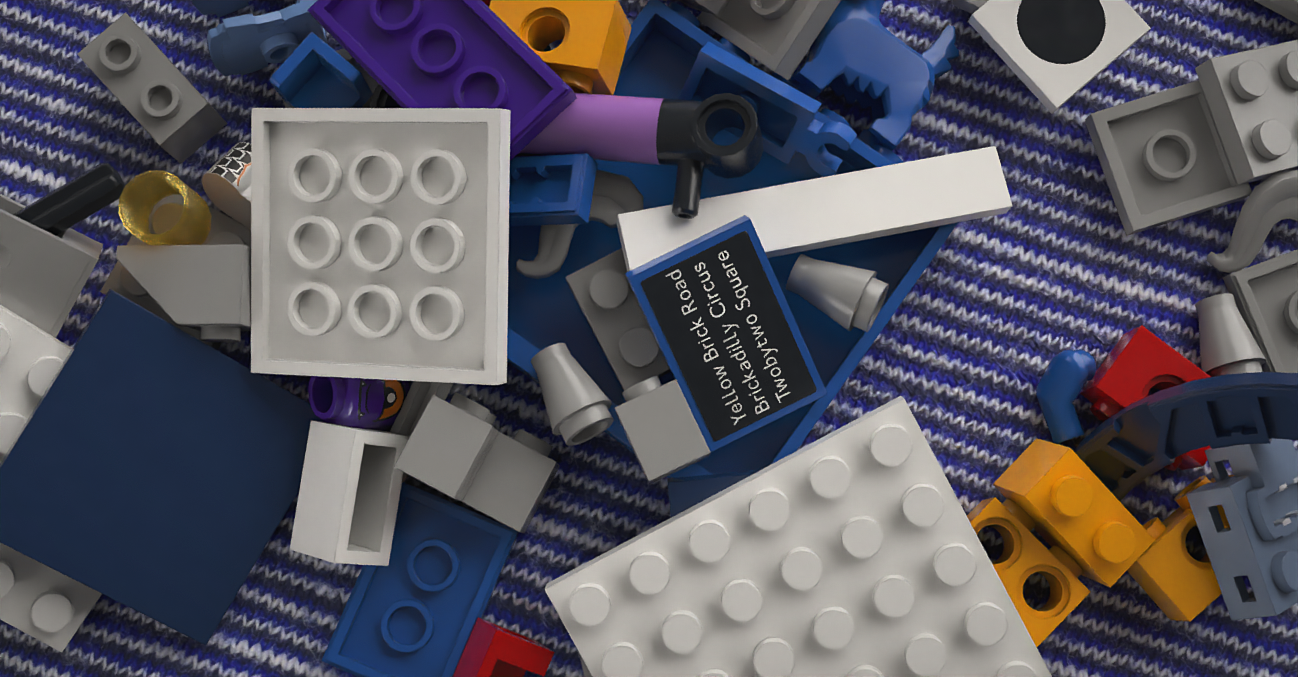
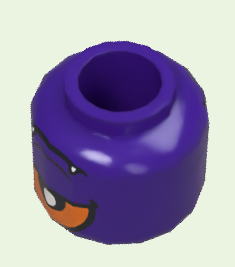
M311 376L308 387L309 401L313 412L323 422L353 428L386 430L394 424L395 419L400 413L403 402L409 392V381Z

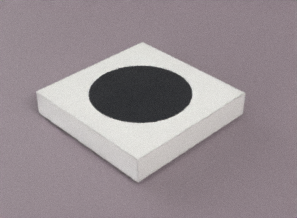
M989 0L975 11L968 20V23L1051 114L1151 29L1125 0Z

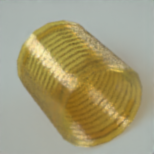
M149 170L136 175L125 185L119 198V215L123 225L132 235L147 245H202L211 230L212 215L207 203L177 176L166 171ZM170 195H183L184 212L179 222L169 231L161 234H151L149 216L154 206L161 199Z

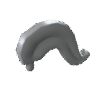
M596 170L589 221L600 222L609 228H616L618 214L643 210V196L629 177ZM579 224L541 225L537 256L533 261L519 259L516 262L517 271L525 277L534 279L547 278L560 271L567 257L575 228Z
M1298 170L1275 173L1257 185L1242 206L1228 248L1220 254L1210 252L1207 255L1206 261L1222 272L1240 271L1252 263L1276 223L1285 219H1292L1298 223Z

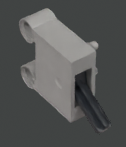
M100 163L27 207L0 194V305L54 338L57 337L94 269L103 247L102 243L70 227L122 198L127 192L121 176L109 163Z

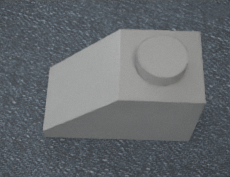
M244 244L117 246L116 259L176 324L201 331V341L237 343L241 342V331H251V247Z

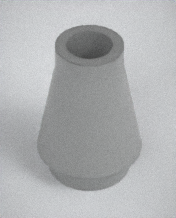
M801 254L791 270L786 290L798 294L848 331L857 327L868 332L883 305L889 284L876 279V271L817 260Z
M1218 294L1198 301L1195 307L1199 322L1201 370L1211 377L1226 374L1263 372L1261 366L1267 360L1240 314L1233 294Z
M556 343L548 346L533 356L531 364L537 373L554 435H562L566 445L573 446L596 437L612 425L614 419L609 412V408L612 405L611 400L575 360L565 343Z

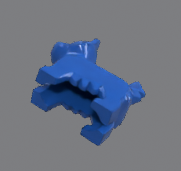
M841 0L811 45L805 63L796 70L790 81L802 93L813 99L824 89L830 87L836 97L843 94L846 103L852 104L857 100L861 109L870 107L872 124L868 129H863L857 138L871 148L874 144H879L892 151L911 128L912 117L924 108L930 100L935 79L950 71L951 65L949 61L959 56V50L954 45L956 42L955 27L947 25L931 46L922 54H919L881 25L879 14L885 0Z

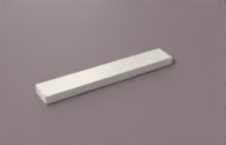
M996 146L700 199L698 215L692 219L676 217L672 213V205L618 214L616 223L627 272L744 215L751 219L767 258L1005 214L1012 207Z

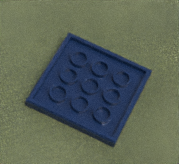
M109 289L0 463V543L207 645L299 492L311 420L323 421L315 415L309 402L262 375L251 373V369Z

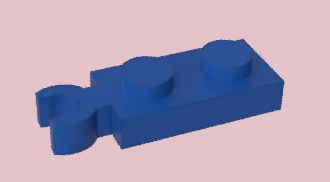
M709 41L699 51L678 100L704 101L715 94L731 93L741 96L752 105L757 114L763 138L764 152L789 164L798 151L806 156L808 164L815 172L826 177L835 175L843 160L830 154L824 144L831 143L847 151L857 135L852 128L844 123L836 121L822 123L814 119L822 103ZM738 128L724 129L739 138L743 135V131Z

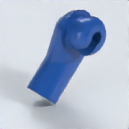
M1069 349L1057 354L1051 359L1036 387V397L1055 444L1085 434L1073 402L1085 382L1092 380L1096 374V362L1087 351Z

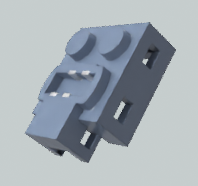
M1273 438L1271 444H1244L1216 449L1209 448L1205 450V454L1216 482L1204 484L1187 493L1186 496L1231 620L1277 616L1298 603V448L1294 447L1292 440ZM1223 460H1229L1234 476H1228ZM1217 505H1222L1230 528H1224ZM1242 576H1248L1253 590L1252 593L1248 594Z

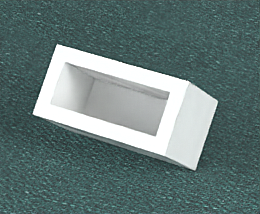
M311 420L290 550L332 563L388 566L404 473L395 468L394 465L409 440V436L382 430L353 428Z

